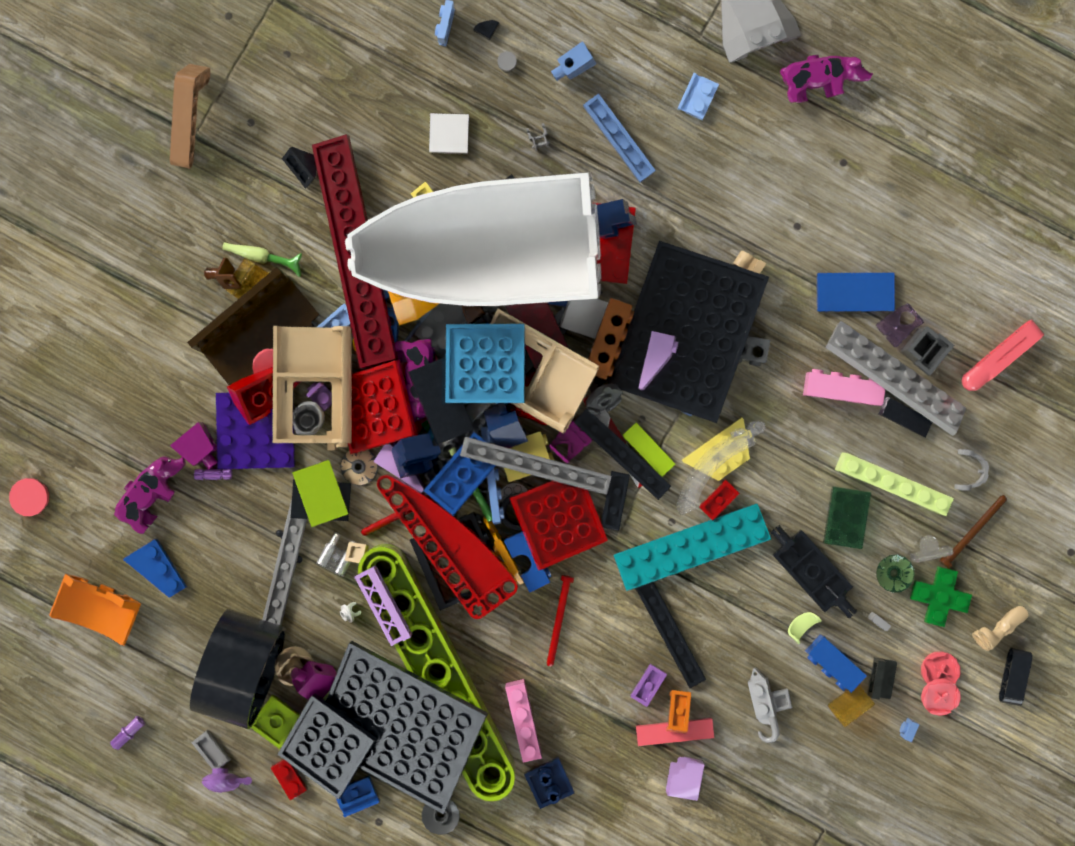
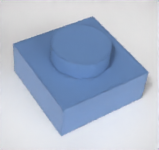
M907 718L906 722L904 721L900 727V736L912 742L919 724Z

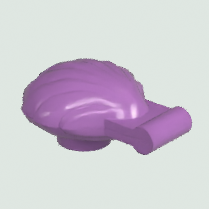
M213 768L212 774L202 779V784L208 790L218 793L232 791L238 788L240 784L249 785L252 783L250 777L240 778L237 775L228 773V769Z

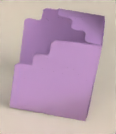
M679 757L677 763L671 762L666 786L667 796L697 801L704 770L703 761L690 757Z

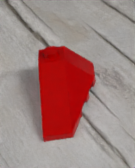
M273 367L242 378L227 386L233 403L249 425L266 417L273 408ZM296 381V382H294V383H293V389H294L301 381Z

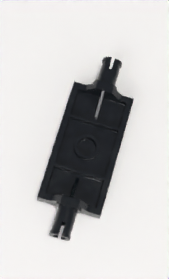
M780 525L776 526V530L773 529L770 533L780 542L781 547L772 556L823 612H826L833 606H838L847 618H851L853 615L848 609L853 614L857 612V609L846 599L847 592L853 588L849 581L801 529L793 537H790Z

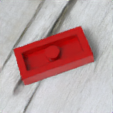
M724 480L698 507L713 521L740 493L727 480Z
M283 759L271 766L272 772L289 800L307 791V787L295 767Z

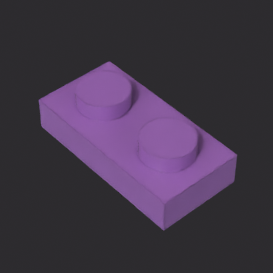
M650 663L630 697L647 707L667 676V673Z

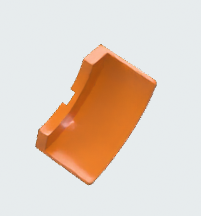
M65 574L49 616L89 628L124 646L141 603L126 594H115V589L101 584L98 587L88 583V579Z

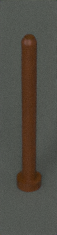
M1004 495L1000 496L945 558L941 557L939 562L950 569L953 566L951 564L952 561L1007 501V497Z

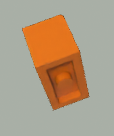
M672 690L669 695L671 699L666 731L686 733L688 732L691 692Z

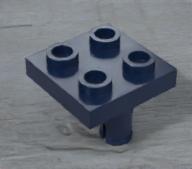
M559 757L524 772V776L540 809L550 804H556L559 800L575 793Z

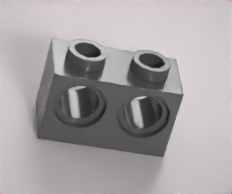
M748 336L739 363H742V360L749 361V365L761 366V363H766L770 340ZM754 347L761 349L762 353L759 358L753 355Z

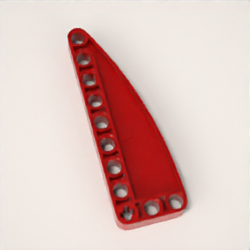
M383 475L377 480V487L472 618H483L517 592L518 582L509 569L488 545L455 515L452 516L426 494L421 493L392 475ZM384 478H388L391 481L389 489H385L382 486ZM395 494H400L403 498V502L400 505L393 501ZM406 510L413 511V520H407L405 518ZM423 526L426 529L425 535H418L416 527ZM428 542H435L437 550L430 551L427 547ZM439 558H447L449 565L447 567L440 566ZM457 573L460 576V581L457 583L452 582L450 575ZM512 582L515 589L507 591L504 588V584ZM463 589H469L472 593V596L470 598H464L461 594V591ZM495 593L498 595L499 600L493 603L488 599V595ZM475 605L482 607L480 614L479 612H474Z

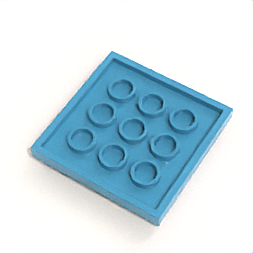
M446 324L445 403H525V324Z

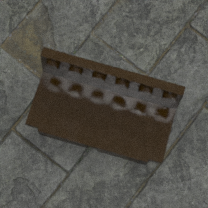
M276 267L187 343L192 349L203 353L226 383L231 385L242 378L254 374L252 369L253 359L259 352L268 348L273 349V326L314 327L312 322L320 314L288 275Z

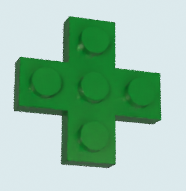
M937 566L933 585L914 580L910 599L928 603L924 619L925 623L945 627L949 609L968 613L972 594L954 590L958 571Z

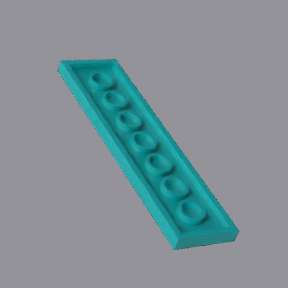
M757 503L715 518L713 521H706L614 554L613 556L627 592L771 540V537Z

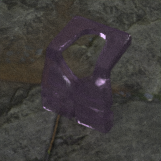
M907 303L886 316L884 320L879 321L876 327L884 336L886 335L889 343L896 348L902 343V340L906 339L924 321L911 305ZM908 311L914 315L915 320L912 324H900L902 312Z

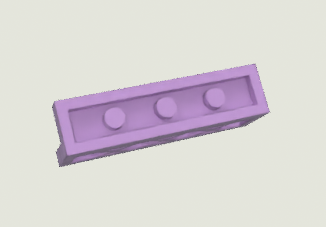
M376 565L356 575L355 579L390 645L393 646L402 640L405 641L410 638L412 632ZM368 574L373 583L372 587L365 586L361 577ZM373 591L378 592L382 599L381 605L373 603L371 599ZM382 608L386 609L390 614V622L382 620L380 616ZM391 626L396 627L401 635L394 640L390 635Z

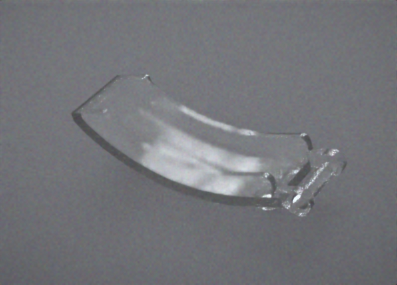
M752 421L749 423L748 428H738L730 432V437L713 446L700 458L689 473L681 489L676 508L679 514L684 515L698 508L701 492L712 474L729 458L755 445L754 436L764 432L766 428L762 421Z

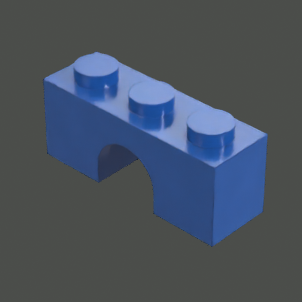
M523 531L504 539V543L512 558L518 555H526L531 560V567L521 573L529 593L550 583L549 577L552 575L548 567L542 570L537 569Z

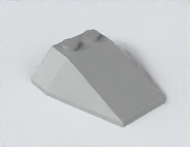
M721 0L723 48L729 63L743 59L753 51L780 41L786 43L801 37L794 16L781 0Z

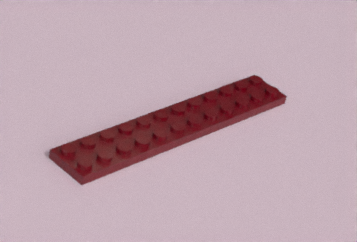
M345 134L313 144L312 149L359 367L367 368L397 360L398 356L383 289L352 276V272L348 269V259H351V251L346 249L345 241L348 238L347 235L367 222L368 218L350 136Z

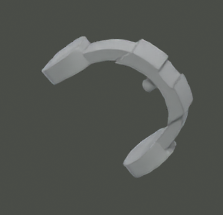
M958 449L957 454L974 457L980 462L982 470L978 469V473L982 474L975 483L955 484L954 489L967 491L985 483L989 476L988 462L972 450Z

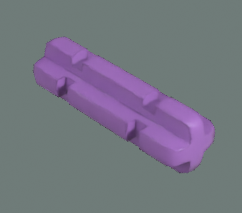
M203 469L194 470V479L220 480L223 478V480L232 479V470L205 469L204 471Z

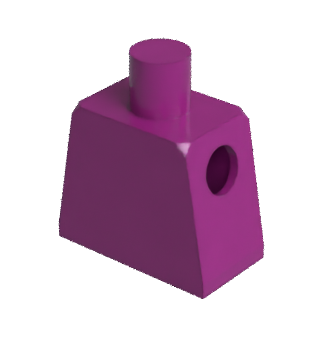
M203 422L196 423L170 445L193 466H198L203 462L210 470L218 463L211 455L217 450V445Z
M308 661L301 669L294 668L291 672V678L297 692L309 700L314 693L323 699L330 691L337 672L331 665Z

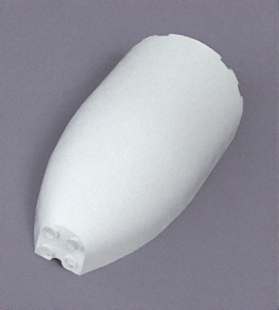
M591 172L482 181L419 195L389 208L347 235L348 238L345 241L346 249L351 251V259H348V269L352 272V276L376 287L404 297L431 303L464 306H500L599 298L601 292V284H599L601 264H597V260H600L601 251L597 205L592 202L596 197L594 184L589 183V181H593Z

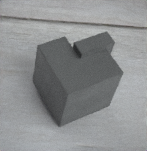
M925 326L915 332L900 352L920 370L930 376L955 345L940 333L937 334L928 326Z

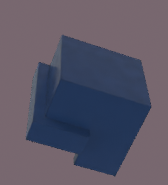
M624 199L597 205L600 238L607 239L619 236V228L637 224L636 217L630 214L629 204Z
M497 403L496 407L484 411L488 430L495 445L512 448L528 441L525 429L522 428L516 411L510 412L506 403Z
M429 433L401 439L391 449L400 479L428 473L433 468L431 460H434L441 453L439 446H433Z

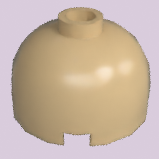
M293 646L279 653L275 661V671L279 681L284 685L292 686V670L294 668L301 669L308 661H313L309 652L304 648Z

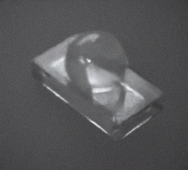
M925 536L920 541L921 551L909 555L911 561L919 563L949 556L954 553L950 546L939 547V542L935 537Z

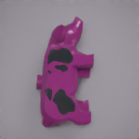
M819 55L808 56L805 61L792 63L780 70L783 81L788 87L787 98L791 103L807 102V88L817 89L823 87L826 98L844 94V80L865 82L869 81L873 73L868 72L864 68L859 58L842 56L819 58Z
M431 339L419 340L413 343L406 341L395 342L397 360H400V363L407 362L405 369L406 380L404 381L414 423L426 418L408 372L435 361V350Z
M166 456L160 457L143 470L134 482L130 480L124 488L126 490L125 494L115 507L114 516L120 521L130 524L137 533L144 534L149 527L148 525H152L158 517L153 515L147 508L153 505L157 498L167 502L171 500L175 491L171 490L168 486V478L176 475L186 465L185 459L183 457L180 459H172Z

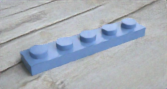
M599 93L583 105L584 109L639 183L656 171Z
M481 427L482 438L487 443H494L488 427ZM493 469L487 476L492 520L493 524L497 525L501 524V519H504L503 507H499L498 501L502 500L501 488H497L496 481H499L498 469Z

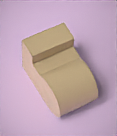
M740 251L733 265L761 273L766 263L756 259L747 252Z

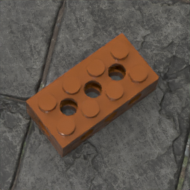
M610 298L588 358V360L599 366L595 377L602 380L612 376L615 367L612 365L613 359L617 360L621 348L618 347L619 342H623L628 331L625 329L626 323H630L634 315V311L631 310L632 305ZM618 318L621 325L618 327L613 326L611 319ZM605 336L613 337L614 344H606ZM605 354L608 358L607 363L599 362L598 355Z

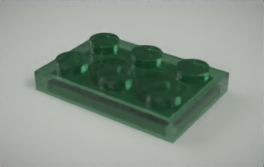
M832 486L823 543L857 549L863 548L871 492Z

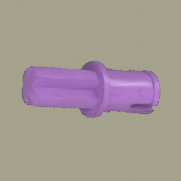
M136 716L126 727H122L121 732L110 742L111 746L119 750L129 739H133L134 734L145 725L144 720Z

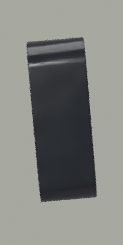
M1015 648L1009 649L999 691L1000 702L1016 706L1022 705L1032 664L1031 652Z

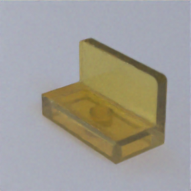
M244 258L233 274L242 285V288L225 290L239 299L269 273L249 259Z
M858 685L852 693L846 690L830 702L828 707L838 721L846 727L873 707L875 703Z

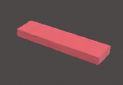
M712 718L689 720L688 732L686 733L666 731L668 722L636 726L638 746L714 738Z

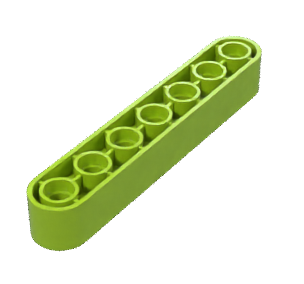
M380 544L373 547L361 558L358 574L375 566L379 561L388 562L391 566V573L388 576H382L393 599L398 595H404L408 598L409 608L400 610L410 631L413 632L421 629L428 636V640L423 644L414 642L412 636L405 641L402 640L394 644L407 670L488 713L479 734L482 742L474 746L462 773L471 791L482 800L497 801L506 797L512 790L515 781L514 759L404 552L395 545ZM368 574L361 577L365 586L372 587L373 583ZM373 591L371 597L373 603L381 605L382 599L378 592ZM382 608L380 615L382 620L390 622V614L386 609ZM391 626L390 635L394 640L401 635L396 627ZM433 664H441L444 666L446 674L441 678H436L430 673V667ZM488 767H496L500 775L496 779H488L484 775V770Z

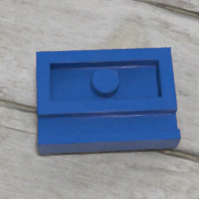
M370 775L350 783L342 797L336 798L344 817L380 803Z

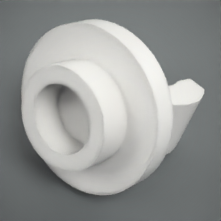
M356 602L341 606L340 615L344 621L351 623L354 621V617L361 614V611L356 613L352 611V607L356 605Z

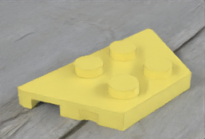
M742 417L683 458L682 461L717 481L724 478L750 459L744 419Z

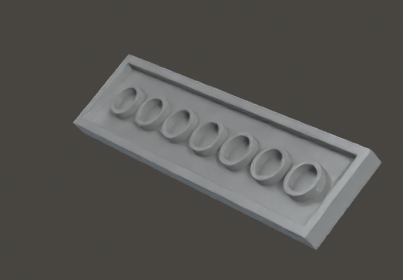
M842 321L837 324L825 348L953 436L957 433L966 410L965 406L885 352L881 347L872 343Z

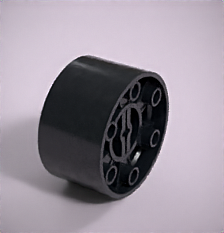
M227 609L217 622L201 658L192 687L190 710L249 730L256 721L276 673L275 661L283 650L286 628L232 609Z

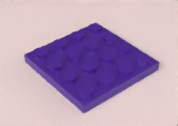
M229 392L216 393L218 469L295 467V443H273V408L266 417L249 425L233 403ZM293 392V412H294V392Z

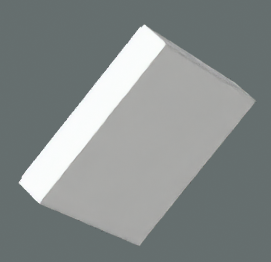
M430 113L429 152L468 154L469 115Z
M597 298L569 300L559 326L595 339L608 302Z

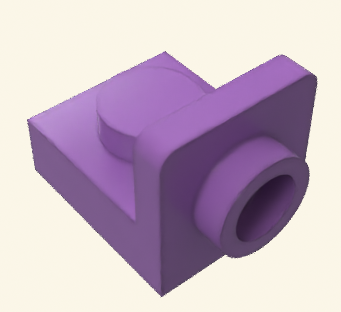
M314 382L307 389L309 392L306 396L311 398L313 402H316L324 412L332 405V392L323 382L318 384Z

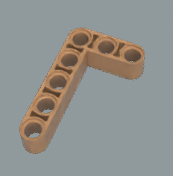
M189 64L176 73L170 147L171 165L189 169L193 165L198 91L209 83V67Z

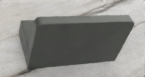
M874 657L868 695L871 698L878 700L880 698L891 699L897 668L896 661Z

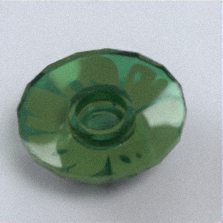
M898 554L883 558L876 570V578L880 586L893 593L908 589L915 577L912 563L906 557ZM893 569L897 572L895 576H891Z

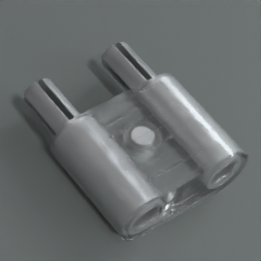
M335 532L330 543H326L317 564L344 577L351 562L345 561L347 551L335 546L341 536Z

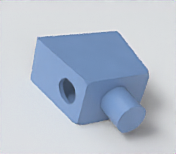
M581 42L558 58L560 66L551 72L557 81L566 75L571 80L595 66L596 62L584 42ZM570 63H574L572 67L568 68Z

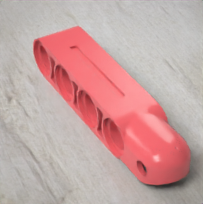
M1032 319L1027 321L963 375V387L968 391L980 389L1044 336V333Z

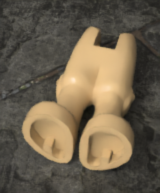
M1017 606L1007 612L997 622L993 631L982 627L980 630L972 633V636L976 643L984 650H992L1004 636L1011 634L1019 624L1028 618V611L1023 606Z

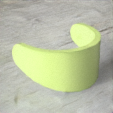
M803 613L791 622L788 633L797 644H800L799 640L811 626L822 620L814 613Z

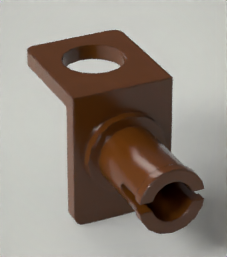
M223 258L219 268L207 267L204 270L205 278L207 280L216 279L223 289L242 288L240 282L233 275L235 268L228 258Z

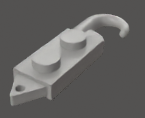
M755 667L751 679L748 681L756 719L762 724L770 725L772 730L771 737L763 736L761 731H758V736L765 743H773L780 735L776 718L777 713L768 677L765 678Z

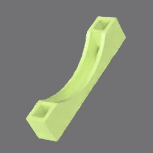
M842 452L835 468L838 472L890 492L939 515L947 516L954 499L848 453Z

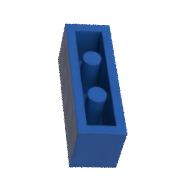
M821 634L805 650L809 654L807 658L815 666L819 663L823 667L821 671L827 677L831 678L833 676L838 680L835 684L843 691L847 689L852 693L867 676Z

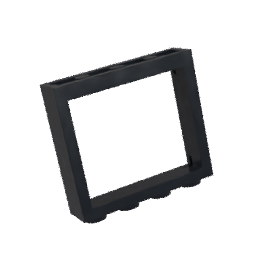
M473 511L459 518L462 522L471 519L477 535L487 545L491 542L487 532L483 533L481 525H483L479 514L475 515ZM411 538L410 543L439 610L441 611L459 603L460 601L456 596L445 599L428 557L416 540ZM470 590L461 593L464 598L472 596Z

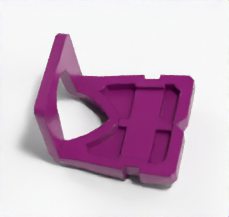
M572 421L565 433L559 432L549 447L564 462L569 463L574 456L583 450L584 446L592 442V439L584 431H580V428ZM568 444L567 456H563L556 449V445Z

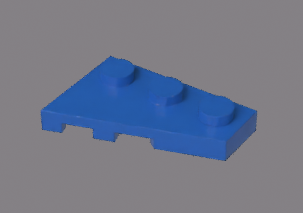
M154 539L123 559L169 598L187 587L158 539Z

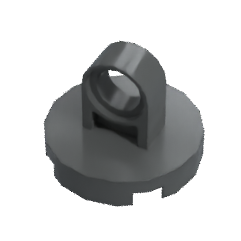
M594 377L589 387L591 394L586 400V407L593 415H600V411L605 409L609 412L621 402V394L623 395V392L617 384L604 385L600 379Z

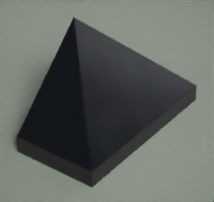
M290 147L282 160L306 189L316 178L317 167L314 154Z

